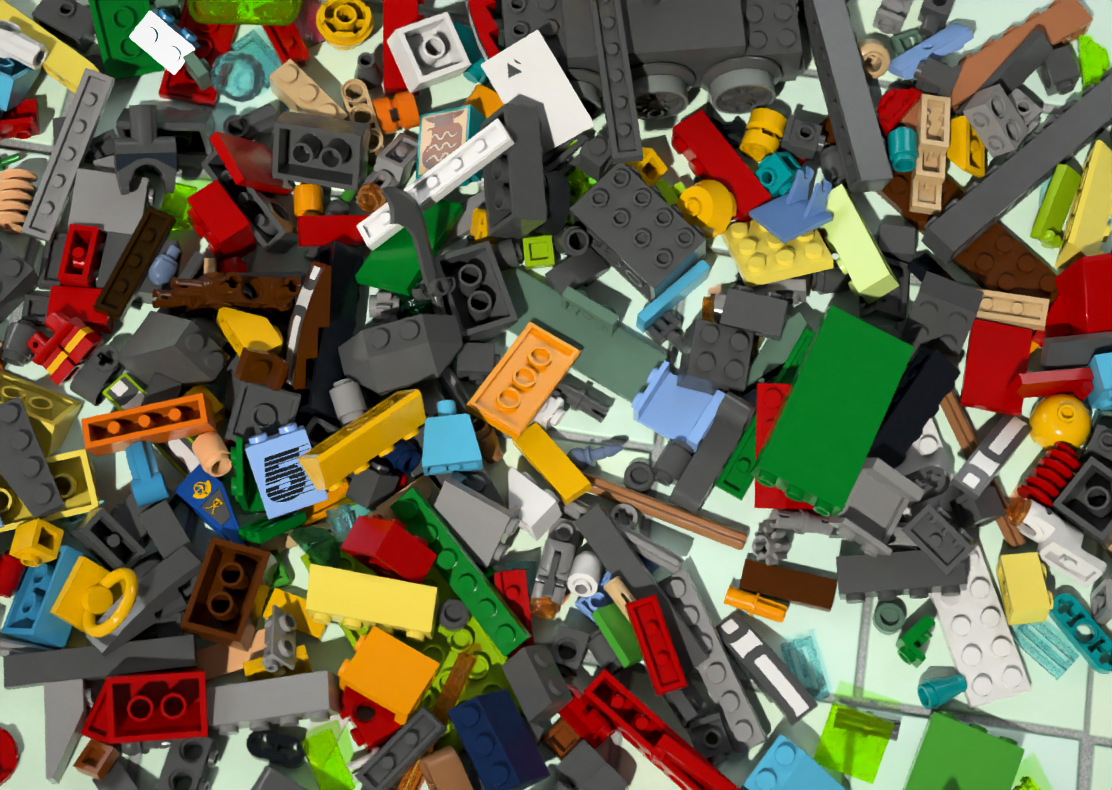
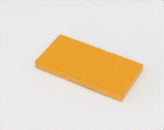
M529 322L466 404L465 410L518 441L578 360L581 351L534 323Z

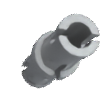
M773 509L769 520H776V522H770L771 528L794 530L795 533L802 535L806 532L828 536L832 533L834 527L827 523L831 516L809 514L807 510L799 509L797 512Z

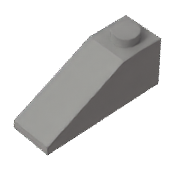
M83 679L44 683L46 779L52 784L60 783L82 735L80 732L89 716V707L94 705L93 688H89Z

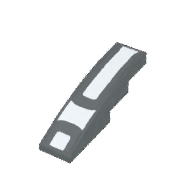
M1004 414L950 483L977 501L1012 458L1018 447L1032 431L1031 425L1020 417Z
M737 612L716 626L726 651L749 681L753 680L768 701L776 705L791 726L818 707L817 702L796 676Z

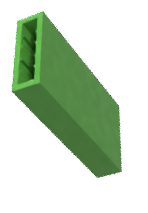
M933 712L926 723L902 790H1011L1025 749L1018 747V742L1005 736L997 738L987 734L988 730L980 725L971 723L968 726L958 722V718L949 712Z

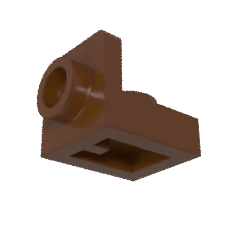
M243 347L234 376L241 381L263 384L273 391H280L283 382L287 378L289 363L273 352Z

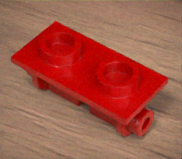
M568 684L567 687L573 700L562 708L558 714L593 749H596L614 734V730L610 726L612 723L607 721L595 708L591 709L588 706L589 701L578 691L577 686L572 687Z

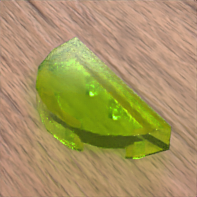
M1079 35L1077 38V49L1081 73V88L1086 90L1092 83L1098 85L1101 82L1102 76L1109 70L1110 59L1105 48L1102 49L1099 44L1093 42V38Z

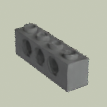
M214 149L201 163V166L213 181L218 180L249 221L253 235L267 253L286 254L298 242V230L295 221L273 193L236 185L217 151Z

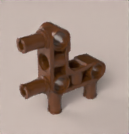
M236 272L207 273L196 280L173 277L170 287L174 288V290H153L152 298H155L156 301H152L153 308L178 309L189 318H196L201 314L212 316L217 314L222 307L253 308L273 312L288 311L291 309V301L294 296L301 292V288H297L301 285V281L295 276L263 277L239 275ZM243 286L250 288L252 299L245 296Z

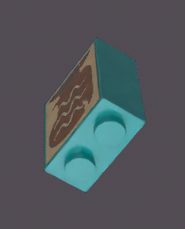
M472 105L420 115L416 179L479 133V124L485 120V116ZM482 169L459 186H467L471 182L481 181Z

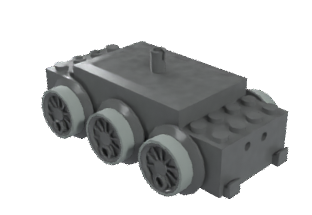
M495 0L496 14L493 19H502L504 50L534 31L539 30L591 119L593 120L601 111L600 98L603 96L589 0ZM620 0L638 119L660 120L678 115L689 104L687 92L691 88L702 87L711 94L713 107L719 112L727 114L751 113L756 108H766L773 103L776 98L774 85L778 82L796 81L797 75H804L806 66L795 0ZM507 63L508 78L522 72Z

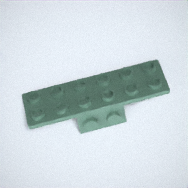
M516 269L505 284L518 318V322L508 328V331L519 336L527 324L532 322L581 351L580 357L572 368L630 403L633 402L639 391L644 393L648 387L647 379L651 371L655 367L660 368L664 360L668 362L667 355L618 327L619 315H617L612 307L607 304L600 305L581 289L574 290L567 286L560 296L554 289L520 269Z

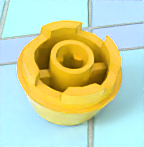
M327 0L321 4L316 15V25L323 38L331 47L342 51L358 47L369 36L374 23L370 7L360 0Z
M710 179L699 181L687 188L680 195L677 202V207L684 215L683 219L691 226L693 224L697 225L704 232L705 239L714 238L725 233L728 230L726 228L730 224L732 216H736L737 211L733 194L720 182Z

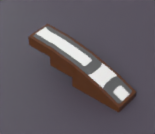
M321 262L311 263L301 285V292L297 296L289 321L283 351V359L289 363L288 378L284 385L294 390L305 389L306 359L317 358L318 328L330 326L332 266Z

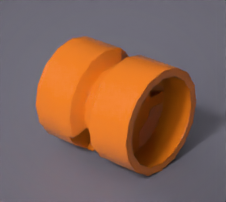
M408 90L396 93L394 99L385 96L371 100L382 136L397 133L399 127L408 130L420 126L416 101L413 93L410 94ZM395 108L398 118L391 119L389 110Z

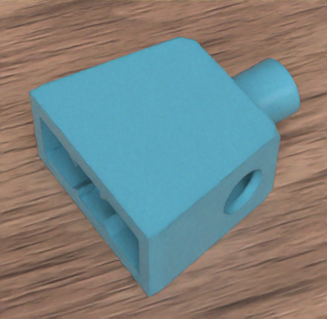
M454 400L439 401L437 403L438 417L425 419L422 453L424 476L483 469L482 455L470 415L466 413L457 414Z

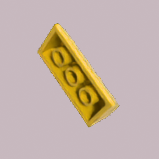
M419 389L396 391L298 457V461L317 490L328 489L329 492L338 489L346 482L344 480L346 476L352 472L356 475L366 470L371 465L369 461L375 456L383 457L396 448L394 443L402 438L408 440L420 432L418 427L424 424L426 419L422 395Z

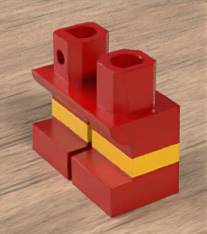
M57 310L52 312L44 322L54 332L53 336L49 339L41 331H38L32 335L26 344L36 355L32 361L37 365L43 366L51 374L49 378L57 386L68 383L86 363L85 361L103 343L104 339L78 317L70 319Z

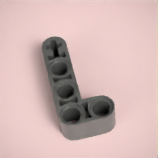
M730 391L726 393L717 409L714 423L675 485L669 497L670 502L695 515L700 512L755 416L756 405Z

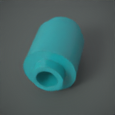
M898 127L891 131L887 137L889 162L895 171L909 172L916 167V159L919 158L917 133L908 127Z

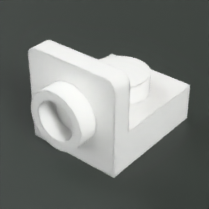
M550 396L532 423L537 422L545 432H547L551 425L557 426L565 415L564 399L560 396L557 399Z

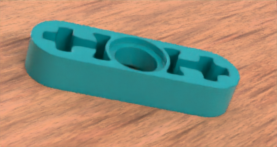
M1066 593L1057 595L1053 599V609L1049 611L1050 618L1093 670L1100 674L1111 673L1112 658L1109 660V663L1105 662L1103 664L1098 659L1101 657V654L1105 655L1107 653L1112 657V641L1074 596ZM1059 603L1062 606L1066 603L1070 606L1068 614H1060L1057 611L1060 607ZM1078 615L1081 619L1069 627L1068 623ZM1078 626H1086L1092 631L1093 637L1091 641L1084 642L1077 637L1076 629ZM1099 640L1101 644L1097 649L1095 648L1090 652L1088 648L1092 647Z

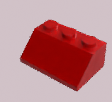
M204 669L106 676L109 744L208 737Z

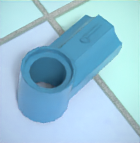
M151 441L135 442L128 448H125L128 466L133 478L130 482L138 507L169 498L167 486L162 472L159 471Z

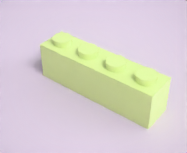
M843 184L832 189L827 196L825 210L833 216V221L819 228L821 230L826 229L828 233L824 237L832 252L837 251L840 258L836 259L838 266L844 275L849 274L852 279L848 282V285L856 298L862 296L870 304L900 285L852 195Z

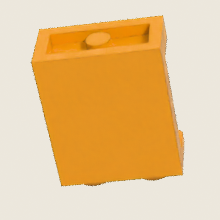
M373 626L368 635L363 633L354 647V650L357 652L352 660L346 659L337 673V676L340 677L339 689L345 691L347 687H350L395 713L394 721L404 726L410 720L437 677L440 663Z

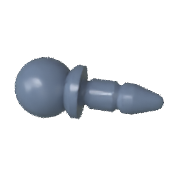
M589 445L585 449H571L567 457L579 470L584 471L588 466H596V460L616 455L622 451L623 447L621 445H606L605 447L593 450Z

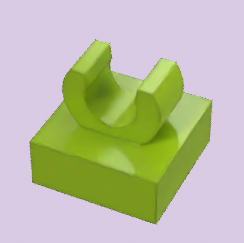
M666 179L655 183V187L663 195L662 199L669 206L673 204L677 207L680 195L687 189L683 182H678L670 187Z

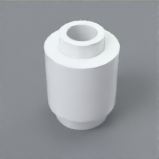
M584 551L574 558L567 581V587L573 594L580 597H590L597 592L603 564L596 553Z

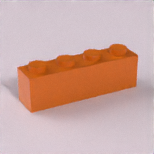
M204 393L81 419L85 449L96 457L125 451V448L139 441H151L153 445L200 435L205 432L217 431L212 401Z

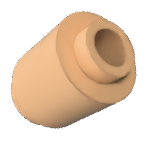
M205 432L194 440L192 450L206 473L213 477H220L230 471L232 467L231 453L218 433Z

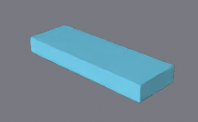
M700 260L638 313L636 327L642 333H645V329L653 326L654 322L658 318L661 319L666 311L673 309L708 279L710 266L704 260Z

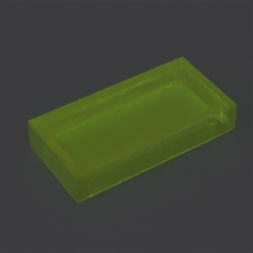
M331 728L300 741L319 790L355 789Z

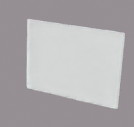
M539 30L534 31L481 64L482 69L503 104L538 107V116L541 120L540 140L544 154L595 125ZM507 63L522 72L508 78Z

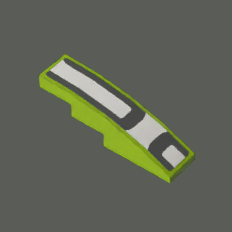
M124 372L102 394L120 411L141 406L145 391ZM190 437L152 445L184 479L200 464L192 450L194 441Z

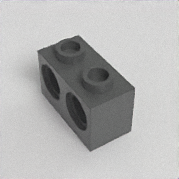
M208 737L172 739L155 790H177V782L182 777L192 778V784L188 790H208L209 781L206 780L209 768L216 766L219 757L216 742ZM201 746L203 751L198 759H187V752L191 747Z

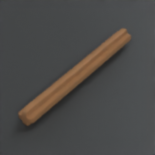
M952 390L949 394L945 395L940 405L966 460H968L979 446V443ZM995 478L989 487L995 486L1006 513L1005 516L997 519L996 522L1009 549L1014 550L1022 547L1026 540L1018 528L1014 526L1015 517Z
M580 470L591 483L592 489L587 491L589 493L618 504H629L636 511L735 549L742 550L745 546L747 534L703 516L695 515L682 508Z

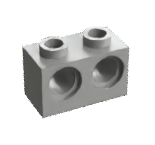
M1000 84L977 91L962 111L992 158L1015 151L1029 131Z

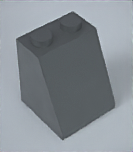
M150 311L116 360L146 386L154 373H160L181 382L182 389L213 382L230 356L192 320Z

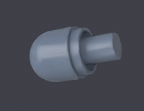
M170 245L165 255L159 254L155 258L148 272L152 283L163 286L171 281L177 271L178 263L175 261L181 252L180 249Z

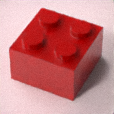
M217 179L187 198L190 208L187 214L193 222L191 226L200 239L205 237L209 244L207 247L217 261L220 259L224 261L232 257L243 258L257 248L249 221Z
M373 515L372 518L359 516L341 546L343 551L377 576L422 584L437 557V554L428 548L429 543L425 539L417 535H411L406 531L408 527L404 523L394 518L387 521L377 515Z

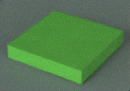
M615 602L601 607L591 614L624 668L643 661L632 626Z

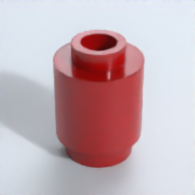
M5 550L4 554H0V596L10 599L12 593L17 592L27 566L23 565L20 559L9 555L10 550Z

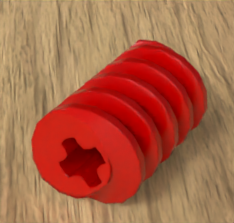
M1055 442L1053 449L1045 453L1044 458L1039 460L1037 467L1031 470L1030 476L1024 479L1023 485L1018 487V495L1027 503L1028 500L1033 499L1046 508L1052 509L1053 502L1051 499L1056 500L1060 495L1058 490L1063 491L1067 487L1065 481L1071 482L1075 477L1072 472L1078 473L1082 468L1078 463L1077 455L1065 444Z

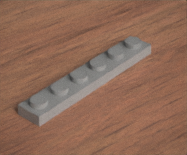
M85 68L21 232L23 234L52 243L75 185L77 168L82 167L114 86L115 79L113 77Z
M684 568L676 574L659 581L658 584L710 656L709 659L697 668L737 754H742L768 741L689 570Z

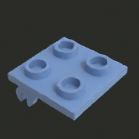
M806 166L805 175L801 169L798 170L789 193L750 210L749 216L782 243L794 240L833 221V216L825 210L827 196L831 192L832 184L826 179L823 180V188L821 184L816 183L812 196L808 200L809 184L813 179L814 171L809 166Z

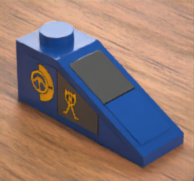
M199 464L174 489V492L177 493L180 501L224 540L247 546L246 542L239 537L238 529L240 526L222 484L224 478L222 476H211Z

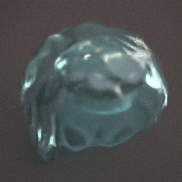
M239 50L229 51L218 56L213 62V69L210 72L212 86L217 93L236 102L253 100L261 93L265 86V72L262 64L249 53Z

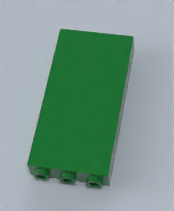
M831 305L820 319L750 474L757 477L756 480L760 484L770 488L776 487L784 491L785 496L796 502L804 501L814 506L813 510L823 516L834 517L840 513L845 507L915 347Z

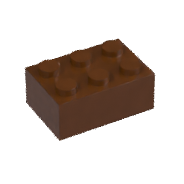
M212 537L180 627L188 635L194 634L196 638L248 652L279 564L273 554L268 551Z

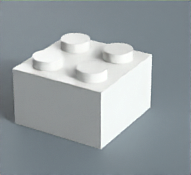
M448 12L398 28L386 40L410 94L458 77L471 65Z

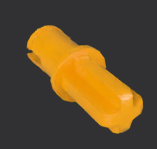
M731 585L727 590L723 603L747 611L751 617L755 614L778 623L784 621L787 613L786 605L763 598L759 592L755 595L734 588Z

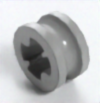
M621 503L616 505L612 509L610 517L615 520V517L619 518L621 512H625L626 517H632V520H628V525L625 526L634 530L638 520L636 509L629 504Z

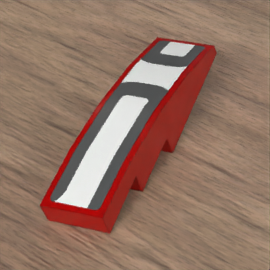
M465 0L470 27L479 53L485 62L500 53L496 47L498 44L499 28L493 19L496 14V1Z

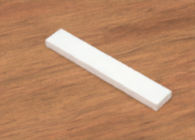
M497 118L406 187L404 191L415 199L422 213H424L515 144L504 124ZM388 202L356 225L367 247L372 251L404 228L399 224H390L391 214Z

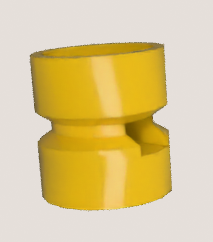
M767 108L752 110L746 126L747 131H745L739 147L740 152L757 162H761L767 156H772L774 152H778L779 140L782 139L787 125L786 118L777 111Z

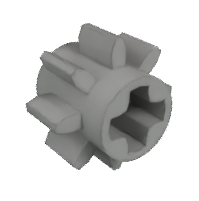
M379 288L377 295H370L369 317H376L377 323L396 314L397 318H400V295H393L391 291Z
M766 526L763 531L755 532L752 550L755 556H757L756 560H765L766 565H777L779 560L787 559L786 554L789 552L791 543L785 535L786 531H777L775 528H771V526Z

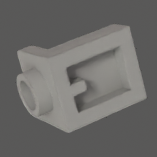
M882 0L880 7L877 9L872 27L878 28L886 34H900L912 3L905 0Z

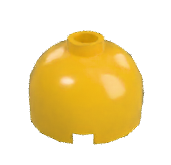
M1065 393L1049 395L1039 401L1029 415L1028 423L1032 427L1030 437L1034 443L1037 442L1043 447L1045 452L1053 449L1055 442H1061L1075 452L1084 444L1090 434L1092 420L1089 410L1081 400L1073 395Z

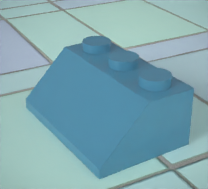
M60 546L57 559L41 564L38 567L27 566L1 634L41 646L64 649L66 643L71 638L72 625L49 612L78 557H86L97 563V560L69 546Z

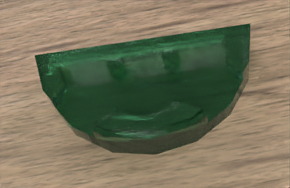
M299 527L288 534L316 565L339 569L341 563L339 545L333 535L320 527Z

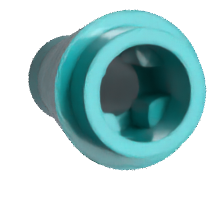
M960 673L953 676L924 679L922 684L917 687V694L921 704L926 709L933 708L936 710L960 693L967 690V683Z

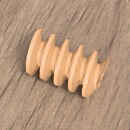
M6 169L0 172L1 232L10 235L23 234L21 232L22 227L19 225H24L26 220L24 215L28 214L30 207L26 204L32 203L34 199L28 194L34 193L36 187L31 183L38 180V176L33 172L23 169Z

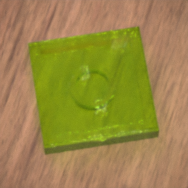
M833 700L812 759L819 765L873 784L895 722Z

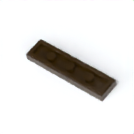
M151 206L147 207L93 306L94 311L120 322L123 321L148 275L149 268L160 253L176 223L175 216Z

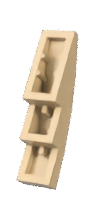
M923 93L920 97L916 126L919 158L916 159V167L912 170L909 212L938 216L941 211L942 184L945 180L946 152L949 149L951 98Z

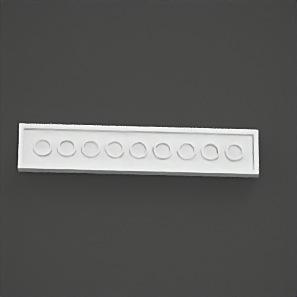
M930 418L923 427L921 437L912 443L906 452V459L895 470L905 476L927 466L934 465L945 470L951 482L954 476L933 419ZM932 473L929 482L923 484L918 479H916V482L920 487L930 484L936 488L938 486L937 481L941 479V476L938 477ZM950 483L948 489L943 494L906 508L901 516L903 523H909L928 503L933 508L939 504L952 517L953 521L950 525L958 531L960 528L949 503L960 496L958 488ZM968 529L965 531L976 541L972 547L977 552L973 555L970 554L964 559L967 590L961 591V594L957 596L946 597L942 596L941 592L929 593V597L956 673H960L967 683V690L963 693L969 709L1028 693L1031 691V687L973 529Z

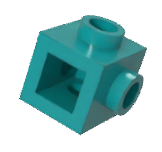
M789 151L774 152L772 156H767L758 164L759 169L754 173L771 195V198L781 197L790 192L799 169L804 172V175L806 174Z

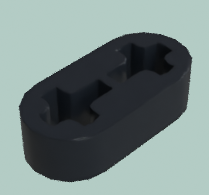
M264 730L253 731L247 738V749L252 757L257 760L295 769L302 766L307 759L305 744L296 737ZM262 737H266L267 743L275 747L274 750L263 748L261 752H257L258 749L253 743L260 741ZM296 745L301 755L299 757L294 756L292 761H288L287 754L279 751L280 748L291 750L292 746Z

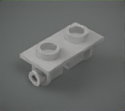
M273 605L272 616L264 623V643L267 647L264 648L262 665L268 672H276L283 665L291 670L295 669L297 620L276 605Z

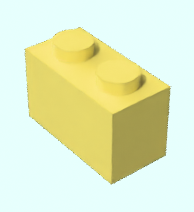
M1038 552L1000 555L995 571L1008 625L1045 622L1049 611L1053 609L1054 601L1052 592L1046 589V567L1044 563H1040Z

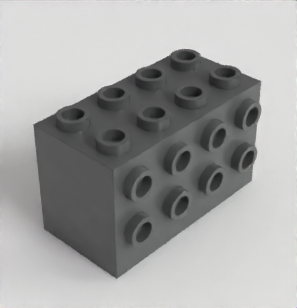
M617 163L569 209L572 226L584 228L590 238L589 246L651 303L700 260H706V236L697 225L693 224L691 226L683 219L684 215L678 207L673 204L669 206L662 199L663 195L655 186L650 185L648 187L641 180V174L633 166L629 165L627 167L624 163Z

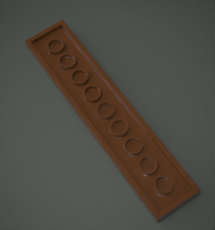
M828 116L819 124L823 126L821 134L826 135L824 142L826 148L836 145ZM880 130L881 135H882V136L884 137V139H885V143H886L885 150H886V154H887L888 161H889L888 139H887V137L883 134V132ZM893 169V179L881 191L875 192L924 235L926 232L924 226L935 215L909 212L912 170L909 172H898ZM946 176L942 184L941 211L938 217L945 213L944 210L955 198L960 201L966 196ZM999 223L993 225L952 260L985 290L1050 299L1049 306L1058 295L1054 281L1057 275Z

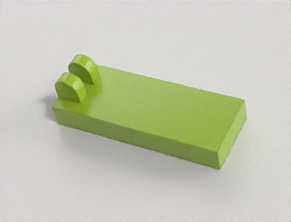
M1057 165L1030 237L1039 240L1044 248L1054 249L1062 246L1063 239L1059 235L1082 179V176L1068 165Z

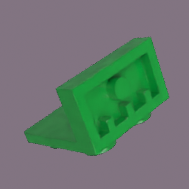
M236 437V447H231L232 466L235 465L236 476L231 477L232 495H235L236 505H241L244 514L266 513L244 448L245 442L243 437Z

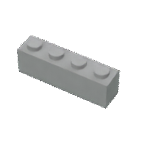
M328 670L206 688L208 727L219 731L220 735H235L239 733V729L250 728L251 731H264L269 729V725L278 723L283 727L299 725V720L310 719L311 722H325L330 720V716L341 714L339 676Z

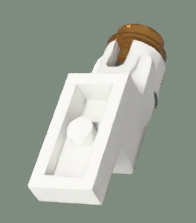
M1020 497L1013 499L1006 510L1005 518L1010 520V524L1018 528L1022 534L1038 543L1036 552H1038L1039 560L1086 588L1105 573L1107 563L1081 548L1084 532L1067 523L1062 515L1051 511L1033 499H1022Z

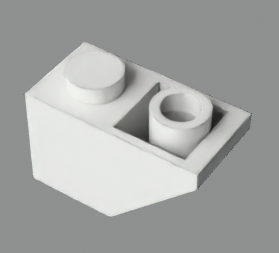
M513 467L508 471L509 509L514 505L520 507L516 517L520 520L518 527L538 541L562 516L558 505L559 499L551 490L546 488L543 491L539 488L537 482L528 473L523 472L521 474Z

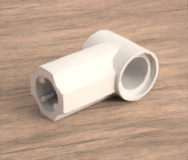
M0 20V57L13 58L34 70L41 68L42 64L47 60L49 53L46 45L21 33V28L17 24Z

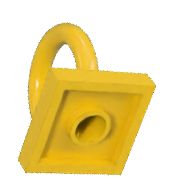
M79 556L49 613L91 637H104L118 628L130 613L138 593L139 583L137 575L129 568H118L109 572L90 559ZM123 595L115 612L105 622L96 625V622Z

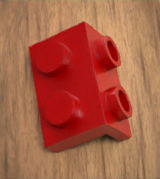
M36 99L23 100L21 104L4 112L0 120V141L8 138L28 139L31 136L40 135L39 109Z

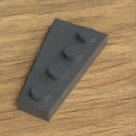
M16 397L0 404V474L35 519H41L66 508L23 402L20 397Z

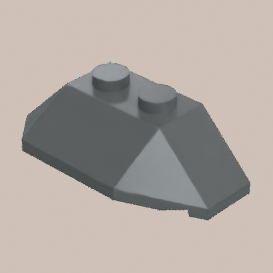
M419 314L361 330L339 346L338 350L346 378H351L352 381L359 382L360 385L378 394H383L440 378L464 344L456 315Z

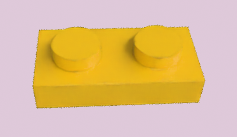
M305 645L295 647L294 670L283 665L276 672H268L262 665L264 656L243 662L248 682L313 672Z

